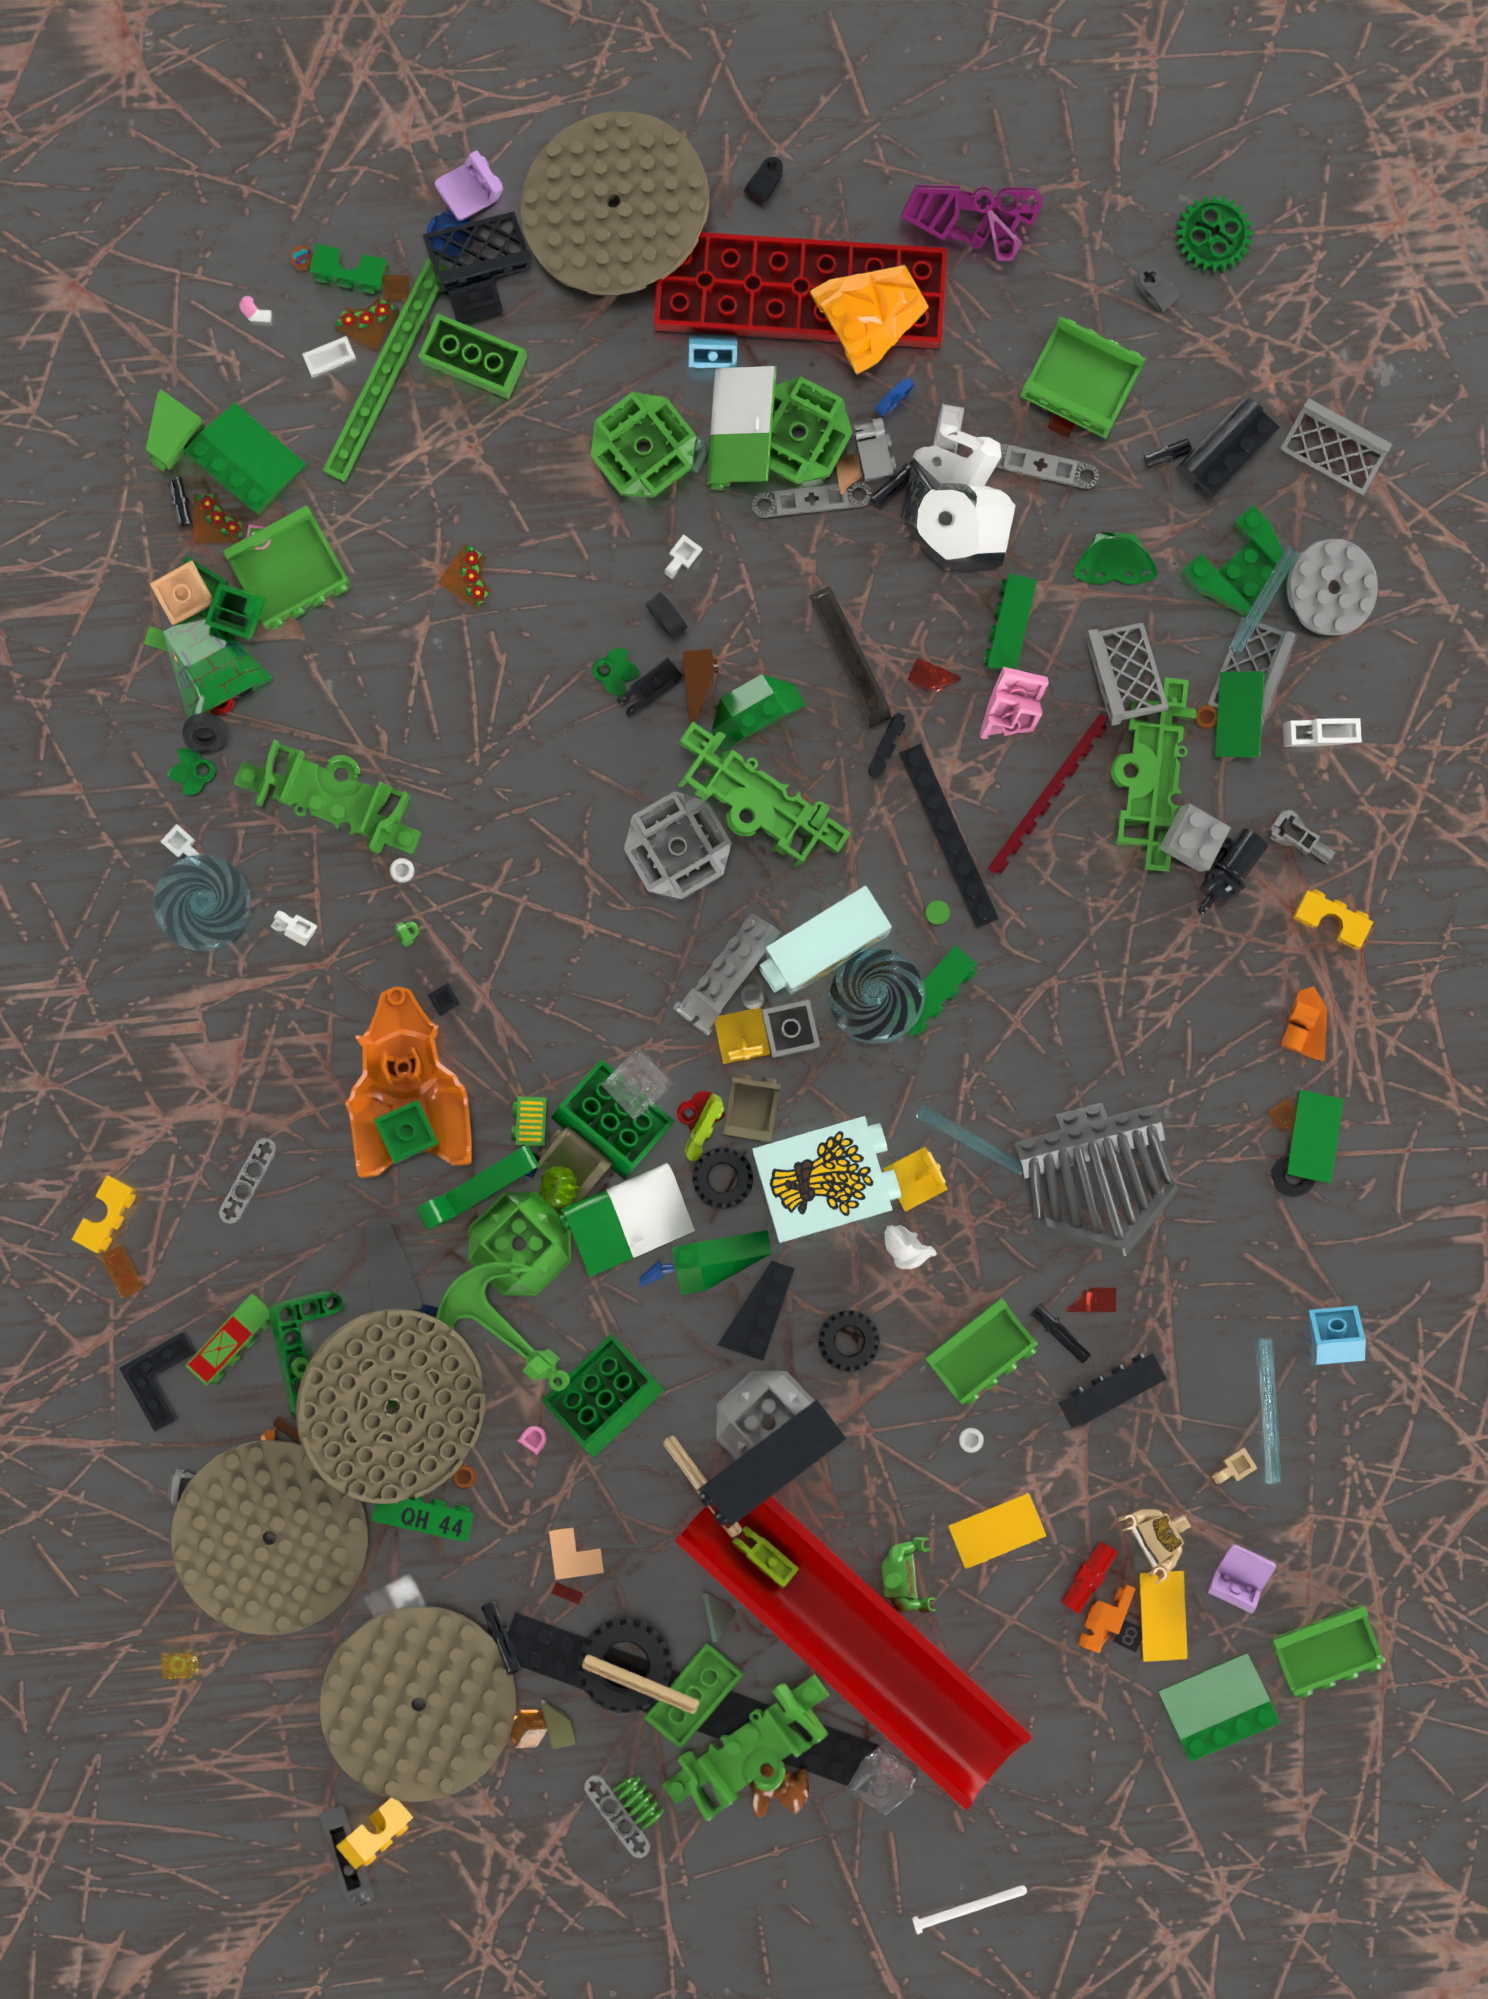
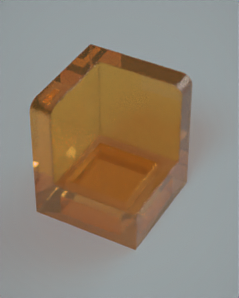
M519 1710L514 1718L510 1734L515 1748L538 1746L548 1731L541 1710Z

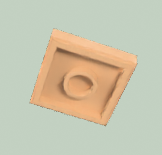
M193 561L187 562L150 583L172 626L208 608L211 605V601H213Z

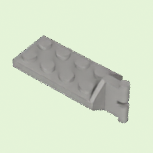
M751 914L744 920L736 935L728 941L726 948L720 956L713 961L707 973L699 979L697 986L691 989L682 1002H677L673 1009L708 1036L712 1032L711 1025L721 1014L722 1008L764 955L766 947L774 942L780 931L761 918Z

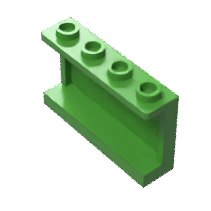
M1000 1298L927 1356L925 1360L960 1404L963 1405L966 1402L970 1405L980 1397L978 1395L980 1390L984 1387L989 1390L999 1382L997 1377L1004 1372L1008 1375L1018 1367L1015 1362L1020 1358L1024 1357L1026 1360L1037 1351L1034 1347L1038 1343L1012 1313L1005 1301Z
M1356 1606L1271 1638L1289 1690L1293 1696L1298 1695L1299 1698L1313 1694L1312 1690L1321 1687L1324 1690L1336 1685L1335 1681L1344 1678L1345 1681L1358 1677V1672L1366 1669L1367 1672L1378 1670L1381 1668L1380 1664L1386 1662L1381 1655L1373 1634L1365 1606Z

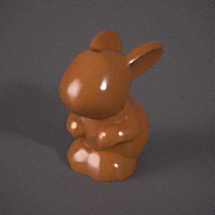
M763 1764L760 1768L762 1775L765 1777H771L774 1773V1769L769 1765ZM806 1768L798 1770L795 1775H792L790 1771H786L782 1784L774 1790H760L756 1788L757 1785L754 1783V1780L749 1783L753 1792L751 1799L754 1814L760 1818L767 1814L771 1797H775L790 1812L798 1813L804 1808V1803L810 1796Z

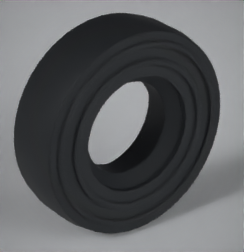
M210 713L195 714L189 717L183 725L182 736L184 743L188 748L199 753L216 751L225 742V724L216 715ZM199 728H209L214 734L209 738H200L195 735V731Z
M1286 1154L1279 1158L1273 1167V1183L1278 1191L1286 1196H1302L1312 1189L1315 1180L1303 1178L1299 1184L1293 1185L1288 1183L1285 1179V1171L1288 1168L1289 1154Z

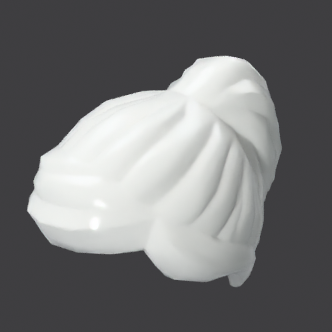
M901 1225L886 1227L884 1231L885 1246L893 1256L894 1264L902 1270L914 1269L921 1266L929 1257L937 1255L932 1246H924L917 1240L918 1234L916 1232L912 1233Z

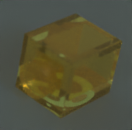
M194 1651L164 1653L161 1655L163 1680L192 1678L195 1676V1671L199 1670L198 1657H194Z

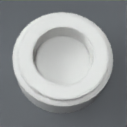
M399 858L390 866L392 878L399 883H406L414 876V866L407 859Z
M750 984L742 989L740 994L741 1001L746 1008L757 1009L764 1004L765 993L761 986Z
M967 1428L959 1436V1444L966 1452H976L983 1445V1436L975 1428Z

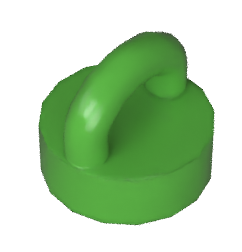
M402 921L394 926L400 943L405 947L412 944L413 939L419 933L417 924L412 921L407 923ZM410 927L413 929L412 934L408 930Z

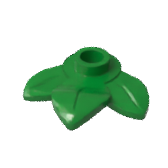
M614 648L609 651L606 657L598 658L593 663L592 673L594 677L599 681H603L606 691L611 694L622 695L626 692L625 682L636 678L640 674L638 667L626 660L628 649ZM600 666H608L609 671L607 673H602L600 671Z
M187 747L179 748L177 753L181 763L172 767L167 775L173 781L183 784L182 791L184 795H193L202 789L204 783L213 779L216 769L214 764L210 760L202 758L199 752ZM207 767V774L201 775L199 772L200 768Z

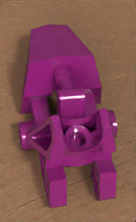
M915 185L900 218L941 240H944L946 236L955 240L960 239L970 243L975 249L981 248L989 233H992L997 261H1012L1022 244V238L1015 232L1019 222L1022 221L1032 226L1042 207L1043 201L1040 192L1032 187H1003L997 193V197H994L992 189L985 185L978 186L973 192L961 191L960 185ZM1006 194L1014 197V201L1010 205H1004L1001 202V198ZM1019 194H1021L1022 197L1021 206H1018ZM982 195H987L985 203H980ZM1030 195H1034L1035 200H1038L1034 201L1033 205H1029L1028 201H1026L1030 198ZM959 209L984 213L973 234L961 230V227L954 225L959 218ZM1003 243H1009L1012 245V250L1008 253H1002L999 247Z

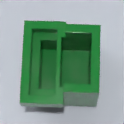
M218 584L214 599L211 601L205 625L251 639L252 635L255 634L266 597L233 586Z

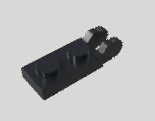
M666 657L632 684L630 689L620 695L616 701L619 704L624 703L634 693L636 694L639 701L629 706L625 711L630 716L643 705H648L678 681L682 674L672 661Z
M900 713L893 715L873 756L870 767H868V773L875 778L884 773L883 770L887 767L885 758L886 756L891 757L896 747L893 741L896 735L901 736L906 726V723L903 722L905 715Z

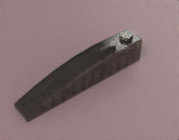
M829 586L809 595V600L869 728L890 719V707L831 587Z

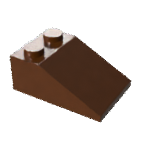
M712 649L683 651L689 724L692 722L697 724L714 682V673H719L717 655H712Z

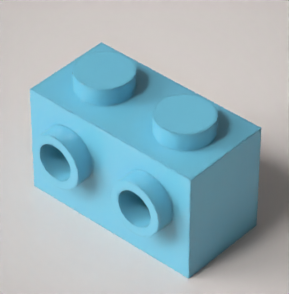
M689 334V367L737 368V335Z

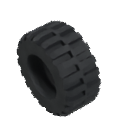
M620 1617V1619H611L599 1625L587 1637L578 1659V1675L585 1693L587 1692L595 1704H599L607 1711H615L618 1714L630 1712L631 1714L641 1709L645 1710L658 1699L631 1688L615 1687L605 1677L583 1669L582 1664L585 1657L591 1655L602 1660L604 1654L611 1646L621 1642L633 1643L639 1646L646 1654L648 1672L645 1678L665 1687L668 1686L671 1676L672 1659L670 1649L664 1637L652 1625L644 1623L640 1619Z

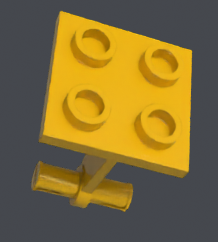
M761 1007L721 1015L715 1020L723 1064L771 1055Z
M926 1147L883 1168L884 1172L894 1169L902 1196L898 1200L905 1212L948 1190L945 1185L946 1181L939 1170L941 1168L940 1164H936L931 1152H928Z

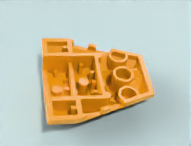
M905 265L830 279L809 291L820 312H824L845 348V355L856 375L876 365L883 358V355L898 342L903 333L909 330L929 308Z

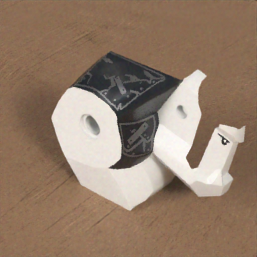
M945 423L940 428L943 436L971 447L973 453L968 458H965L936 445L916 450L912 457L913 460L901 519L925 552L943 568L969 571L1002 566L1016 505L1001 490L985 486L1002 458L1001 444L990 437L976 438L960 431L956 425Z

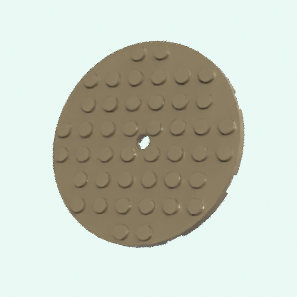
M617 111L593 115L570 125L546 144L531 165L521 195L520 213L523 232L536 259L553 277L565 285L598 295H620L646 288V285L660 278L664 279L691 254L699 241L698 237L703 225L706 224L709 210V185L706 172L695 149L671 125L658 118L637 112ZM614 197L621 200L619 206L615 208L608 206Z
M408 1309L374 1311L355 1318L336 1330L319 1347L309 1362L301 1380L296 1403L299 1439L304 1453L317 1473L326 1482L344 1494L361 1501L379 1504L399 1503V1501L405 1500V1498H418L447 1481L461 1467L462 1461L470 1448L474 1447L483 1423L485 1393H483L482 1372L471 1348L447 1324L425 1313ZM389 1400H395L397 1403V1407L393 1412H386Z
M274 1440L251 1441L234 1446L216 1455L199 1469L189 1481L179 1499L173 1517L171 1529L172 1556L176 1571L184 1588L193 1601L212 1618L228 1627L246 1633L258 1635L287 1634L302 1630L321 1621L339 1607L351 1593L362 1572L368 1547L367 1519L362 1501L344 1494L326 1482L309 1462L301 1444ZM265 1532H274L277 1540L273 1544L266 1543L263 1540Z
M408 1606L393 1609L377 1615L360 1625L361 1627L346 1638L334 1653L324 1674L320 1690L319 1714L321 1727L326 1743L337 1763L354 1781L375 1794L386 1798L392 1797L399 1801L417 1802L440 1799L461 1791L474 1783L489 1770L502 1753L511 1734L515 1719L516 1691L512 1675H507L496 1642L482 1627L469 1618L451 1610L433 1606ZM415 1698H422L425 1701V1706L419 1710H414L411 1707V1703Z

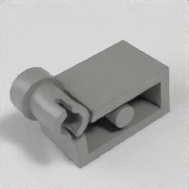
M882 418L873 419L870 423L854 425V432L856 433L855 442L864 483L867 484L892 478L893 471L897 470L894 456L890 457L888 448L892 447L889 433L885 434Z

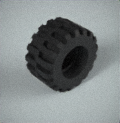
M724 1147L711 1149L703 1154L695 1164L692 1176L693 1186L699 1198L709 1206L719 1209L732 1208L746 1199L751 1191L753 1171L750 1163L743 1154L734 1149ZM718 1164H728L737 1173V1183L728 1192H717L709 1184V1172Z
M847 1310L832 1315L823 1324L819 1333L818 1342L822 1356L831 1366L842 1371L851 1372L865 1368L873 1361L880 1346L879 1332L874 1322L865 1314L857 1311ZM843 1327H855L863 1335V1346L854 1355H844L835 1346V1336Z

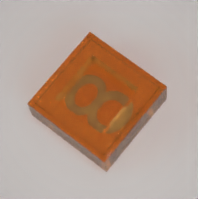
M384 275V300L407 301L409 276Z
M1286 1098L1267 1113L1282 1132L1295 1122L1296 1108Z

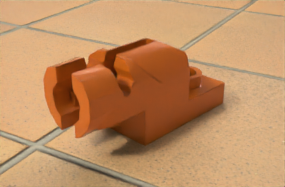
M1125 1583L1123 1588L1119 1587L1114 1601L1117 1602L1116 1606L1101 1600L1093 1603L1084 1624L1092 1633H1081L1078 1645L1100 1653L1102 1646L1109 1636L1107 1634L1108 1631L1119 1634L1136 1588Z

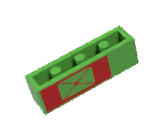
M251 1294L185 1366L206 1386L211 1383L216 1385L225 1375L222 1371L228 1365L231 1367L235 1365L241 1358L239 1355L244 1347L249 1349L258 1339L255 1335L261 1329L266 1331L271 1326L270 1308L255 1294Z

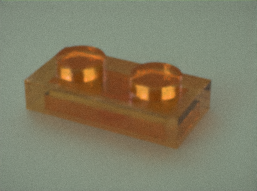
M123 1244L100 1255L122 1299L145 1288Z

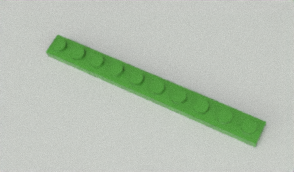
M427 258L323 469L324 473L343 482H346L439 293L437 279L430 258ZM438 263L440 272L450 270L449 267Z

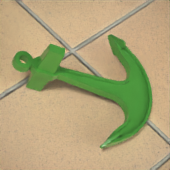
M489 1262L478 1265L459 1276L442 1297L436 1319L447 1324L452 1329L461 1318L476 1320L526 1359L527 1366L522 1371L533 1381L540 1378H549V1385L555 1391L564 1390L570 1383V1377L563 1370L556 1371V1364L560 1358L549 1348L545 1351L534 1350L497 1313L486 1299L485 1291L490 1280L534 1270V1266L514 1262ZM556 1377H560L563 1383H557Z

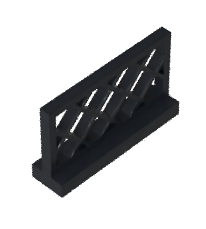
M514 211L423 234V240L437 279L439 292L531 268L532 257L530 251L526 248ZM511 219L513 228L510 233L498 228L501 222ZM484 226L492 230L487 239L475 234L479 227ZM462 232L469 236L464 245L452 240L456 233ZM495 232L507 238L502 247L490 242ZM439 238L445 241L446 244L442 251H439L432 247L430 240ZM472 238L484 244L479 253L467 247ZM511 240L519 244L521 251L512 253L505 248ZM449 244L461 250L456 259L445 254ZM487 246L499 252L496 258L489 259L482 255ZM464 252L476 257L473 264L466 265L460 261ZM441 258L453 263L450 270L440 272L438 263Z

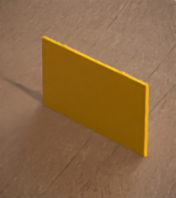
M1029 1493L948 1526L965 1569L1046 1537Z
M1170 1571L1167 1574V1578L1159 1584H1155L1158 1581L1156 1574L1149 1577V1572L1139 1573L1143 1662L1188 1659L1184 1571Z

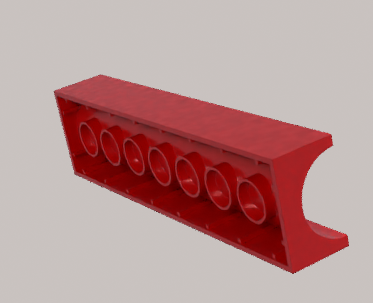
M773 1495L744 1516L738 1523L742 1529L746 1526L759 1537L766 1539L799 1568L783 1589L746 1558V1555L738 1550L732 1541L735 1538L740 1539L750 1549L756 1543L747 1538L742 1533V1530L737 1536L730 1537L724 1527H721L716 1522L711 1509L704 1506L678 1534L674 1542L967 1811L982 1787L998 1768L1016 1750L1033 1738L1031 1733Z

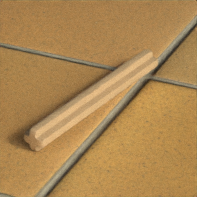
M675 1436L668 1437L663 1443L664 1447L698 1492V1489L708 1481ZM738 1522L729 1529L723 1526L730 1537L737 1536L742 1530Z
M587 1655L582 1664V1668L691 1714L696 1712L699 1705L697 1699L591 1655Z

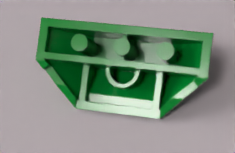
M761 674L720 698L711 733L713 736L717 732H722L726 735L719 747L722 751H728L806 706V703L795 684Z

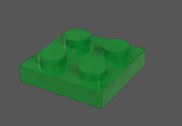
M418 1100L374 1119V1123L394 1165L438 1145V1141Z

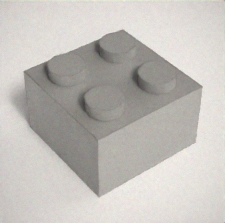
M1192 804L1180 806L1159 849L1199 872L1210 870L1231 827Z
M810 999L762 1010L772 1059L820 1048Z

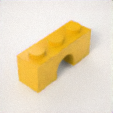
M1312 889V892L1307 890L1294 913L1293 919L1314 929L1318 926L1323 916H1332L1337 919L1340 925V931L1336 940L1356 950L1360 949L1373 924V921L1368 920L1369 915L1358 910L1354 913L1346 909L1347 905L1341 901H1329L1325 899L1326 895L1316 889Z
M107 1175L95 1196L107 1205V1216L98 1223L83 1218L72 1240L95 1253L101 1254L102 1250L107 1251L112 1242L110 1236L113 1230H118L124 1220L122 1214L125 1208L129 1209L135 1201L136 1196L133 1195L135 1189Z
M391 1797L368 1817L376 1828V1834L370 1833L363 1825H360L336 1846L354 1869L362 1864L367 1867L377 1858L374 1854L377 1850L380 1849L383 1852L393 1843L390 1838L394 1835L399 1837L409 1828L406 1824L413 1817L399 1800Z

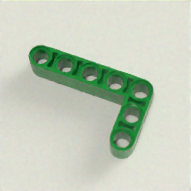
M525 1145L446 1194L425 1202L415 1210L427 1230L436 1228L474 1207L540 1165L529 1146Z
M324 1290L273 1304L269 1310L288 1409L293 1417H296V1403L299 1391L294 1390V1383L298 1379L302 1380V1378H298L293 1374L289 1366V1359L294 1355L296 1358L307 1359L299 1323L338 1313L342 1309L343 1300L335 1292ZM331 1296L333 1299L332 1306L326 1308L325 1301ZM306 1302H309L310 1310L308 1313L303 1314L302 1307ZM283 1308H286L287 1316L285 1319L280 1320L279 1313ZM287 1332H291L292 1339L286 1344L284 1336ZM299 1364L297 1370L303 1372L306 1368L305 1364Z

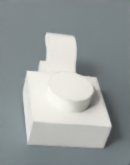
M683 534L669 553L673 560L665 569L664 574L673 579L682 565L689 569L703 548Z
M176 824L162 839L161 843L179 859L186 854L199 865L200 860L190 857L200 855L191 847L195 840Z
M282 911L276 913L274 916L275 920L271 924L274 930H285V936L306 946L317 929V925L298 915L291 918Z

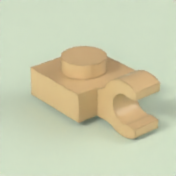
M1241 1448L1223 1460L1226 1467L1213 1474L1212 1478L1216 1484H1221L1231 1476H1233L1235 1481H1239L1256 1470L1257 1467L1246 1449Z

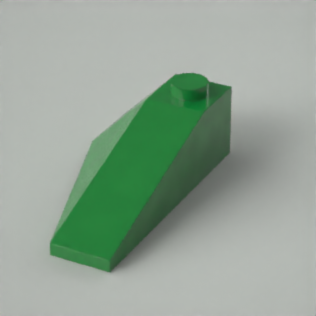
M768 1230L672 1247L681 1295L706 1291L772 1254Z

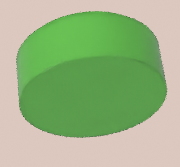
M937 900L927 906L925 915L931 924L941 925L948 920L950 910L946 903Z

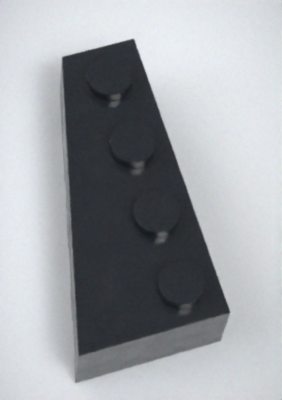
M775 1261L770 1262L719 1341L718 1346L764 1361L795 1268Z
M1142 1352L1131 1358L1133 1363L1127 1366L1122 1363L1111 1369L1112 1374L1106 1377L1102 1374L1090 1381L1091 1385L1084 1388L1082 1385L1070 1392L1071 1396L1059 1401L1058 1404L1071 1428L1094 1420L1166 1380L1167 1377L1154 1353L1145 1355Z

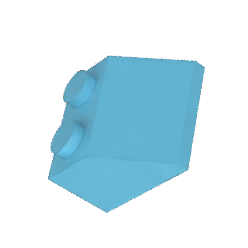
M1357 1306L1309 1310L1312 1349L1316 1365L1365 1361L1366 1339Z

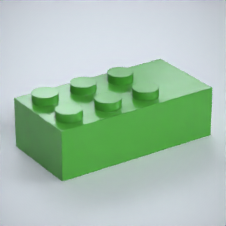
M437 313L418 357L421 363L509 399L528 355L525 349Z

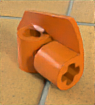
M1314 986L1298 991L1288 1020L1290 1022L1281 1045L1313 1059L1325 1061L1328 1008Z

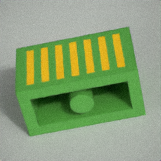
M517 1096V1102H513L512 1116H517L516 1126H512L511 1140L516 1141V1146H546L547 1098Z

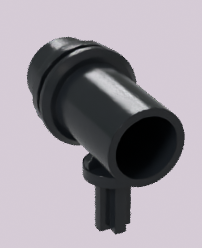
M1242 828L1234 841L1226 836L1216 856L1219 861L1213 862L1210 870H1206L1205 880L1199 887L1200 891L1206 896L1198 909L1200 914H1205L1213 903L1225 906L1231 898L1239 895L1240 890H1244L1246 887L1244 879L1268 848V844L1263 838L1246 828Z

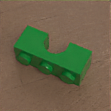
M316 243L309 270L314 280L321 283H328V281L338 282L337 285L344 288L356 286L360 287L361 291L374 294L375 291H382L388 267L386 259L362 254L358 267L347 270L340 266L342 254L339 248Z

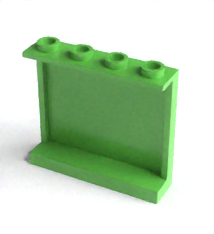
M1059 317L1040 358L1024 385L1020 397L1106 439L1146 359L1134 350H1127L1121 347L1114 340H1107L1099 336L1094 330L1082 328L1071 319Z
M307 505L223 550L243 589L266 597L260 615L266 630L269 628L271 630L279 628L284 624L285 619L291 616L293 619L305 613L304 609L311 605L317 607L326 601V597L333 593L335 596L345 592L348 589L347 586L350 585L347 576ZM271 540V541H270V544H269L268 547H266L265 549H263V550H255V549H254V548L260 546L261 544H263V543H265V542Z

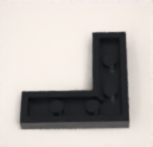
M184 1332L119 1368L154 1432L177 1420L154 1376L196 1353Z

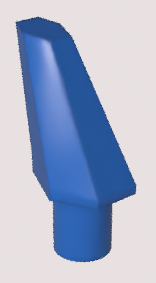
M660 1260L657 1261L639 1277L640 1287L663 1279L662 1274L674 1272L673 1264L660 1265Z

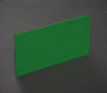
M1265 671L1220 672L1215 757H1260Z
M1299 1090L1287 1175L1331 1184L1344 1099Z

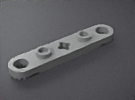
M1001 444L1002 458L996 466L998 469L1082 489L1093 488L1099 480L1098 469L1091 464ZM1039 459L1044 460L1043 464L1047 465V468H1043L1042 471H1037V466L1034 465V463L1039 462ZM1088 470L1092 472L1094 479L1090 483L1083 482L1080 478L1082 471Z
M864 482L852 483L846 489V492L841 495L838 484L763 492L754 497L752 509L757 516L767 518L863 507L870 501L871 490ZM857 488H861L866 492V497L864 500L857 501L853 498L852 492ZM809 494H813L815 498L819 499L815 501L814 506H810L809 502H805ZM761 499L769 500L771 503L770 509L760 511L757 507L758 501Z

